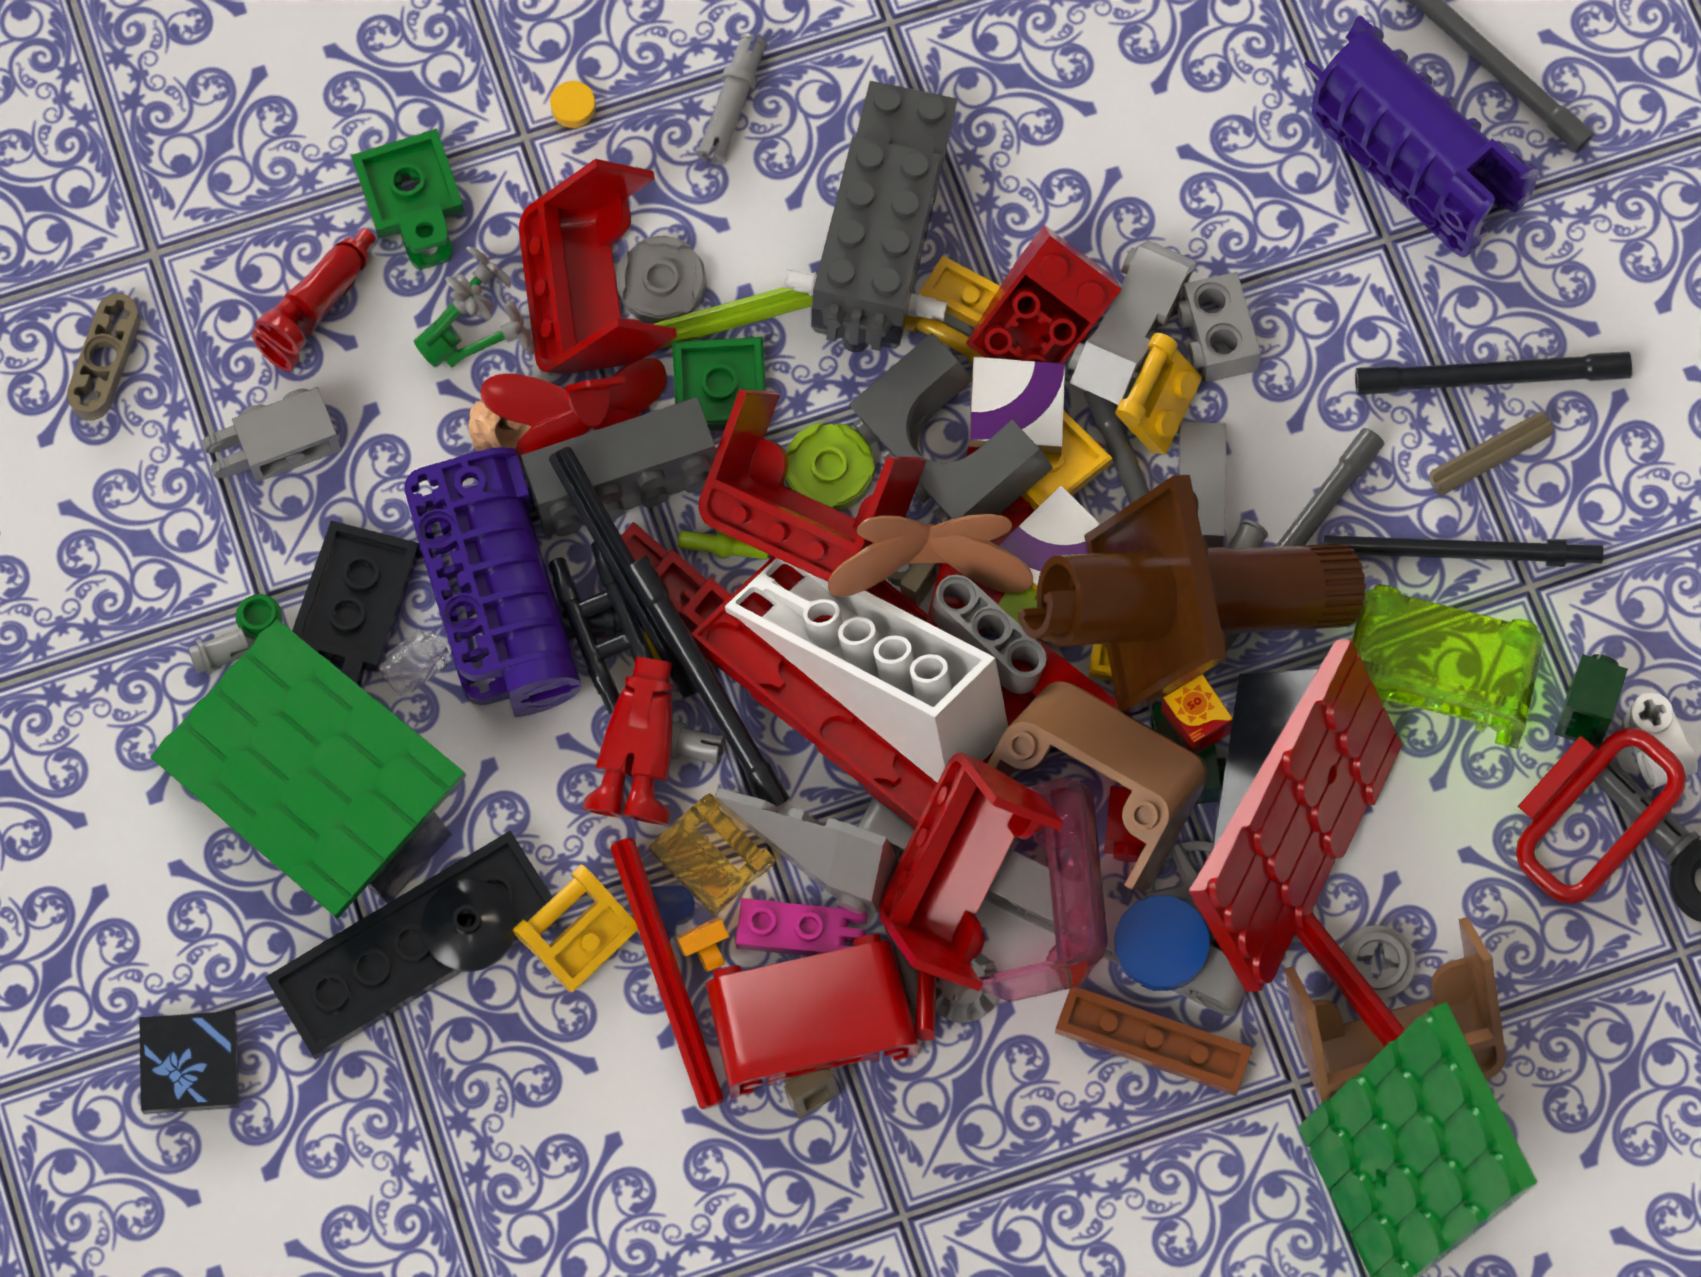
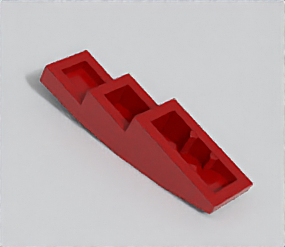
M632 522L622 533L621 537L635 562L648 555L667 587L670 599L691 632L731 596L713 578L709 577L706 579L674 550L671 549L668 552L635 522Z

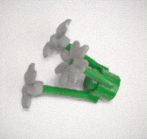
M472 246L466 247V250L480 263L473 272L475 277L470 282L462 274H457L455 278L451 276L445 278L446 282L455 290L450 294L454 300L435 322L413 340L416 348L436 368L444 361L453 368L464 358L505 339L507 342L519 338L523 350H527L529 355H533L534 345L531 340V333L523 327L524 318L519 314L516 305L510 300H507L504 306L511 319L510 322L502 325L500 331L458 350L456 345L462 340L457 331L451 326V323L461 313L466 314L468 312L470 315H474L477 311L484 319H491L489 310H492L494 306L489 299L480 295L482 292L480 285L482 283L486 285L495 276L508 288L511 287V280L508 275L498 269L496 264L489 263L484 253Z

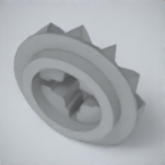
M1381 925L1363 927L1351 934L1342 947L1343 952L1381 999L1387 998L1391 1000L1397 994L1407 989L1416 969L1414 950L1401 933L1390 927ZM1378 946H1381L1383 962L1390 964L1391 968L1382 969L1375 981L1373 980V974H1371V966L1364 964L1363 960H1371Z
M982 953L977 958L972 959L970 963L983 982L980 991L966 989L962 995H959L957 1001H954L955 984L937 977L936 1012L943 1018L960 1023L972 1022L987 1015L996 1005L1001 990V978L994 961L988 959Z

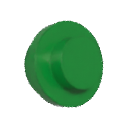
M264 594L247 597L240 603L236 611L238 628L242 629L246 637L256 640L258 635L276 619L281 623L283 620L278 602Z

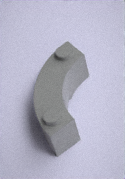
M1149 240L1139 245L1138 249L1131 248L1121 269V273L1126 274L1121 285L1122 290L1115 297L1094 334L1086 341L1085 345L1079 343L1074 350L1068 368L1074 370L1070 384L1119 405L1121 399H1126L1136 381L1133 378L1134 372H1140L1150 352L1147 346L1152 335L1159 333L1156 332L1159 323L1166 325L1171 315H1174L1177 309L1176 303L1183 296L1184 283L1189 282L1197 261Z

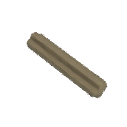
M1538 412L1433 469L1430 472L1429 481L1439 495H1444L1550 437L1554 430L1553 425L1544 412Z

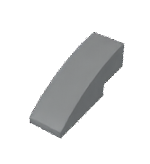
M1182 421L1179 429L1178 475H1190L1192 488L1197 495L1199 503L1198 518L1202 537L1205 539L1207 547H1223L1226 507V423Z

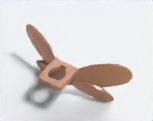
M994 514L967 515L936 525L930 523L922 524L900 516H877L864 520L857 528V533L873 544L837 567L829 578L828 590L837 597L851 596L882 582L905 564L948 563L957 571L979 584L996 591L1011 594L1028 590L1032 585L1033 575L1030 568L1022 560L991 542V540L1003 536L1011 530V521L1004 516Z

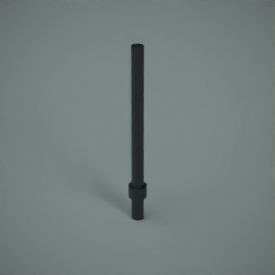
M1324 535V544H1347L1357 555L1545 562L1546 566L1565 567L1566 562L1603 563V545L1567 544L1566 539H1547L1546 543Z

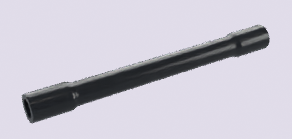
M1627 351L1594 353L1582 357L1416 367L1355 368V388L1357 395H1369L1430 388L1580 379L1589 381L1631 379L1632 360L1630 352Z
M648 555L624 568L623 570L643 604L650 609L745 771V777L757 798L766 800L775 806H779L789 800L790 797L771 764L764 759L669 597L667 587Z

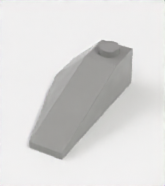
M718 787L715 797L725 811L828 893L838 898L837 905L859 914H863L865 908L877 913L879 912L882 895L899 861L887 837L832 818H828L826 825L823 826L820 821L810 817L805 811L792 807L791 810L787 811L786 816L778 814L779 808L766 800Z

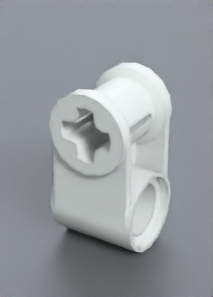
M1653 692L1644 693L1637 697L1624 716L1623 729L1633 728L1634 725V728L1643 729L1654 735L1678 757L1684 766L1686 776L1697 773L1698 763L1695 752L1684 735L1668 699L1661 694ZM1643 713L1645 718L1654 717L1656 723L1653 725L1650 720L1642 721L1640 715ZM1631 746L1646 784L1651 789L1667 784L1665 771L1641 749Z

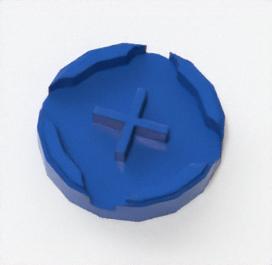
M1150 896L1135 902L1122 914L1115 930L1114 954L1122 972L1130 979L1132 978L1135 982L1140 983L1142 987L1152 991H1172L1189 984L1202 970L1209 954V931L1202 915L1188 902L1173 896Z

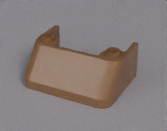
M1067 682L1051 683L1035 697L1006 729L987 764L1010 777L1015 768L1032 769L1040 765L1045 760L1051 747L1054 746L1131 790L1132 792L1123 807V823L1130 834L1145 842L1146 845L1124 886L1131 890L1149 889L1207 783V765L1195 752L1078 686Z
M1465 917L1459 919L1464 958L1448 962L1436 970L1431 979L1432 999L1390 1011L1406 1030L1418 1017L1426 1014L1431 1008L1447 1002L1487 1080L1497 1075L1506 1062V1051L1492 957L1469 918ZM1294 966L1284 968L1294 1027L1317 1098L1321 1104L1329 1100L1350 1078L1356 1076L1384 1047L1362 1019L1343 1024L1342 1015L1333 1002L1325 999L1311 1001Z

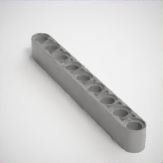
M874 797L857 826L887 837L896 857L899 859L915 829ZM1009 849L984 900L1119 965L1114 954V935L1122 914L1130 907ZM1210 945L1206 962L1197 976L1189 984L1172 990L1226 1016L1235 1015L1246 993L1224 953Z

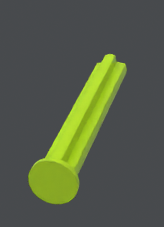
M782 287L654 323V325L676 328L677 337L661 347L665 348L672 346V342L690 341L811 307L813 295L809 296L808 293Z

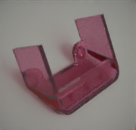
M1061 778L1028 787L1041 794L1063 821L1060 830L1044 825L1039 833L1033 834L1036 842L1041 847L1047 849L1056 944L1049 951L1046 962L979 977L983 982L981 991L1008 1002L1067 990L1081 985L1103 958L1107 949L1108 936L1094 798L1091 790L1086 785L1071 778Z

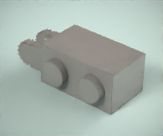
M318 387L310 390L301 388L291 391L284 396L283 400L267 406L263 404L250 406L243 410L240 416L232 418L233 426L207 435V437L201 440L204 452L209 454L241 444L243 450L213 462V465H211L213 476L220 479L251 469L256 483L342 451Z

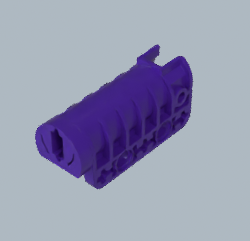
M510 447L485 449L412 471L404 484L405 495L461 687L466 698L478 705H489L509 699L514 717L540 713L570 700L580 691L582 684L529 514L533 512L530 495L516 449ZM468 478H475L479 481L462 486L463 482ZM422 481H428L431 487L439 486L433 489L431 494L425 496L421 493L413 494L420 490L419 483ZM435 507V509L427 512L428 508ZM439 522L443 535L434 538L431 525ZM450 552L453 565L444 567L441 554ZM456 577L460 593L452 595L448 580ZM464 606L468 618L459 621L456 608ZM477 614V618H470L473 615ZM475 636L478 648L469 651L466 638ZM457 639H463L459 643H456ZM481 660L482 667L474 668L472 663ZM495 678L494 681L489 683V691L481 693L478 687L469 686L476 681Z

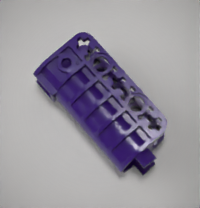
M1359 15L1345 37L1349 43L1340 50L1324 71L1310 60L1304 63L1305 69L1318 80L1311 106L1312 115L1318 125L1451 251L1460 257H1467L1480 245L1482 237L1486 234V229L1482 225L1493 204L1498 208L1502 205L1511 212H1517L1531 199L1539 170L1532 164L1526 165L1516 153L1506 149V146L1501 141H1495L1493 138L1489 140L1480 132L1481 123L1476 118L1466 119L1456 109V99L1451 95L1442 96L1432 87V77L1428 73H1417L1407 64L1408 55L1401 49L1393 51L1383 41L1384 33L1378 27H1373L1365 18Z

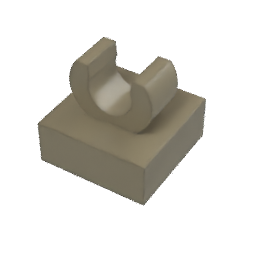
M940 563L909 564L910 566L906 571H896L887 580L895 586H900L901 593L919 607L937 580Z
M830 1069L783 1079L785 1084L783 1087L787 1099L799 1120L840 1095L835 1077Z

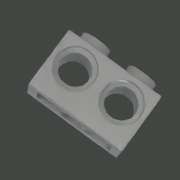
M1233 272L1184 283L1182 301H1177L1176 303L1181 327H1189L1193 339V342L1188 343L1190 360L1195 369L1201 368L1205 383L1258 371L1261 352L1238 273ZM1204 303H1215L1222 310L1217 313H1207L1200 306ZM1224 343L1229 345L1234 351L1229 354H1219L1212 349V346Z

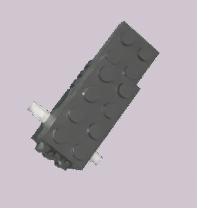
M870 81L856 137L852 136L818 273L786 270L783 288L808 293L809 296L813 295L811 327L816 333L827 335L826 340L835 342L837 338H842L844 347L850 352H862L869 344L871 349L880 351L882 346L897 349L901 344L908 315L914 316V318L918 316L944 321L948 302L921 296L920 293L915 294L913 290L933 212V205L937 196L938 182L958 98Z

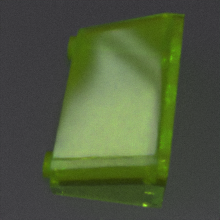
M1376 585L1374 589L1366 590L1364 593L1366 594L1365 600L1363 601L1364 607L1360 611L1361 615L1359 618H1356L1351 639L1357 649L1356 654L1360 655L1370 676L1369 681L1373 682L1382 703L1384 704V700H1389L1475 722L1474 730L1484 732L1487 725L1496 731L1495 744L1517 749L1526 728L1545 640L1544 635L1537 631V625L1522 619H1513L1508 622L1401 595L1400 590L1388 585Z

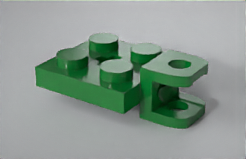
M433 129L351 155L378 238L400 232L408 258L418 270L450 261L452 246L445 218L465 211L438 130ZM405 176H410L412 181L420 180V183L411 191L396 188L402 185L401 178ZM438 247L437 251L432 255L422 253V251Z

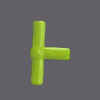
M684 530L679 532L677 545L679 549L710 552L721 558H728L732 555L763 560L769 558V554L718 530L716 535Z

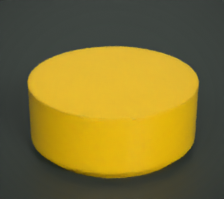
M578 81L564 82L555 88L550 98L552 115L564 127H582L590 122L595 114L594 94L584 83Z

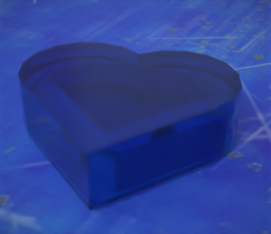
M651 886L670 940L677 931V925L685 924L693 917L695 912L694 897L689 890L681 886Z

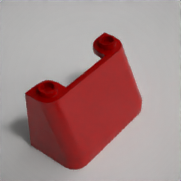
M872 934L854 939L852 941L853 947L746 971H742L740 965L728 966L713 971L714 979L707 981L705 985L730 1098L754 1093V1087L763 1085V1078H766L767 1086L777 1085L779 1080L868 1060L871 1063L879 1062L881 1052H884L885 1057L892 1056L893 1061L916 1057L919 1045L892 942L882 941L880 934Z

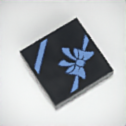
M235 1011L139 1017L141 1111L143 1114L239 1108L237 1014Z

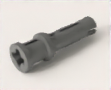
M1596 742L1591 743V744L1594 745L1596 748L1599 747V744H1598V743H1596ZM1613 760L1594 780L1633 821L1653 801ZM1670 810L1647 837L1667 856L1665 862L1672 866L1677 857L1689 845L1700 840L1701 836L1695 831L1690 833L1670 814Z

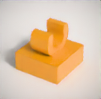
M716 917L674 937L683 956L687 957L697 952L705 971L709 972L725 964L716 945L717 942L729 937L722 919Z

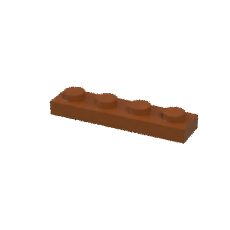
M1079 987L1069 990L1055 1029L1056 1034L1234 1096H1237L1253 1049L1238 1042Z

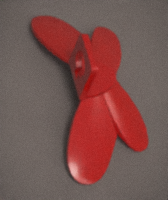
M656 358L639 359L623 367L612 377L585 380L566 385V388L535 377L503 373L492 376L484 381L481 386L480 397L485 407L494 414L516 423L532 426L521 436L516 444V452L521 458V455L584 435L591 428L596 431L641 416L638 414L650 406L663 393L666 387L667 374L663 363Z

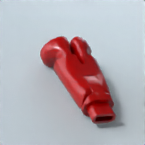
M362 228L354 238L348 237L337 243L301 282L284 295L280 303L264 313L255 322L256 328L251 332L252 338L257 348L268 361L288 372L299 363V351L305 346L306 342L304 335H312L331 308L354 285L359 271L368 265V253L376 242V237L370 230Z
M636 657L633 675L625 677L626 685L614 707L595 766L596 769L605 771L601 785L584 798L582 810L608 817L623 818L625 816L645 823L669 825L671 814L669 809L656 799L655 781L667 782L669 776L673 718L672 693L669 692H673L674 685L669 683L672 663ZM630 776L633 777L632 787L625 804V777Z

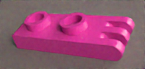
M741 898L735 943L736 949L813 956L853 947L846 946V942H852L856 938L866 936V931L848 928V923L867 924L868 913L863 911V914H859L842 908Z

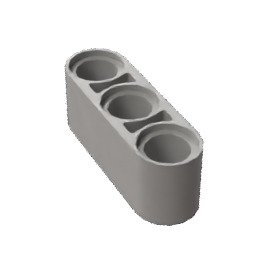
M957 574L944 578L939 583L932 602L931 614L935 623L948 634L995 657L1000 684L1010 692L1023 694L1035 689L1040 681L1047 659L1041 644L1029 637L1023 628L972 580ZM956 597L962 600L965 607L960 609L951 608L944 602V599ZM983 628L992 629L997 633L999 639L993 641L986 640L980 636L978 630ZM1024 660L1032 666L1033 671L1020 672L1012 665V661Z

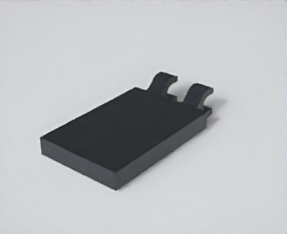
M332 520L329 524L292 631L326 659L343 663L341 671L360 687L362 686L365 669L379 672L420 553L419 543Z

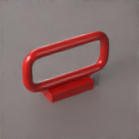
M1628 727L1617 730L1607 737L1598 748L1592 745L1585 737L1580 736L1517 806L1533 819L1517 841L1516 857L1520 869L1545 894L1559 903L1576 904L1586 901L1602 887L1679 801L1685 791L1687 778L1683 764L1670 749L1654 735L1643 729ZM1629 746L1641 749L1665 771L1667 775L1665 788L1579 883L1565 885L1538 862L1535 856V847L1622 749Z

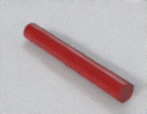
M918 970L916 1036L921 1041H929L935 1037L937 976Z

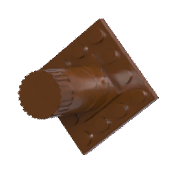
M1173 475L1085 534L1088 554L1055 555L1050 557L1045 562L1039 575L1037 608H1026L1017 614L1024 632L1033 639L1042 638V640L1052 642L1057 646L1106 644L1118 709L1124 713H1136L1226 660L1227 636L1239 633L1351 626V624L1356 622V618H1359L1361 615L1360 611L1363 610V601L1366 596L1364 594L1366 584L1364 583L1365 573L1362 571L1363 566L1359 562L1358 555L1347 544L1228 549L1225 547L1208 548L1205 539L1202 537L1198 518L1199 503L1197 495L1192 488L1190 475Z

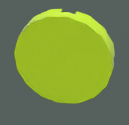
M825 422L812 424L798 432L787 446L786 454L789 466L785 481L788 488L838 511L845 510L861 501L871 488L875 473L872 449L862 434L849 425L841 423L825 425Z

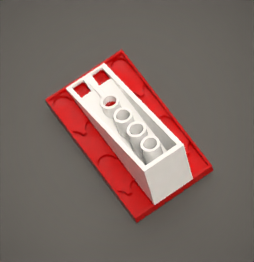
M771 557L691 633L707 660L750 691L752 698L816 745L817 750L862 784L868 794L913 828L916 827L950 758L955 753L962 752L987 764L1006 729L1033 701L1025 693H1012L1000 684L995 657L927 623L928 614L886 580L860 593L846 597H837L829 592L827 581L776 557Z

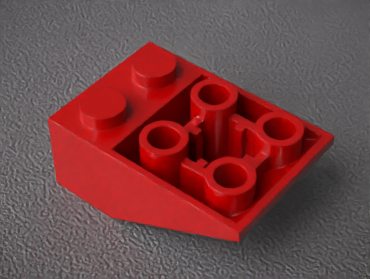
M1044 225L1017 259L965 343L984 358L1064 364L1122 289L1113 275Z

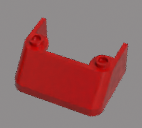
M594 159L528 205L523 211L519 222V239L535 361L541 371L554 374H568L627 366L636 360L647 357L677 337L676 328L643 323L635 319H622L611 244L619 240L630 227L632 216L628 197L655 179L654 171Z
M739 389L699 498V514L704 523L709 527L828 582L838 566L873 544L857 533V528L861 522L877 516L906 517L927 460L920 457L887 456L873 494L862 502L855 519L783 486L789 466L788 456L781 445L765 438L780 394L773 391Z
M962 752L955 753L942 772L882 895L879 905V919L912 968L980 991L983 982L970 965L972 959L977 958L981 953L985 942V934L982 932L981 923L976 914L1015 836L1026 840L1034 833H1039L1044 825L1060 830L1063 821L1041 794L983 761Z

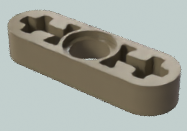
M111 294L99 303L67 390V399L74 414L83 420L93 421L100 419L109 411L136 338L141 318L135 302L125 294ZM120 309H124L128 319L123 318L118 321L115 329L117 339L111 335L113 323L109 315H117ZM102 347H110L116 351L114 362L106 367H99L92 363V355ZM92 375L97 379L95 392L99 400H90L88 406H84L80 395H88L93 385L90 377Z

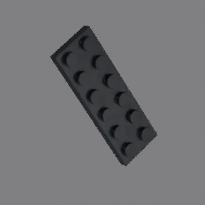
M511 830L265 977L315 1060L461 972L440 964L429 953L422 937L421 920L426 904L443 886L462 879H478L493 884L510 900L516 916V926L522 920L528 922L553 898ZM467 913L460 917L458 923L462 927H471L475 923L476 917L473 914Z

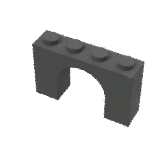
M931 333L849 404L859 417L853 425L870 445L878 439L885 447L879 453L884 460H886L887 456L920 457L927 460L914 494L922 503H925L930 498L938 506L932 513L940 523L967 515H1000L1051 471L1053 467L1040 448L1013 419L974 453L961 460L942 463L922 457L921 438L928 421L940 408L972 381L960 362Z

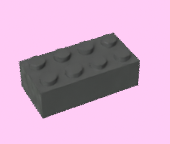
M695 397L521 455L527 487L545 537L553 534L556 536H567L578 531L584 522L549 462L551 454L564 447L572 448L612 520L621 517L625 510L643 505V507H654L665 502L670 495L685 490L688 493L702 491L716 454V448L699 400Z

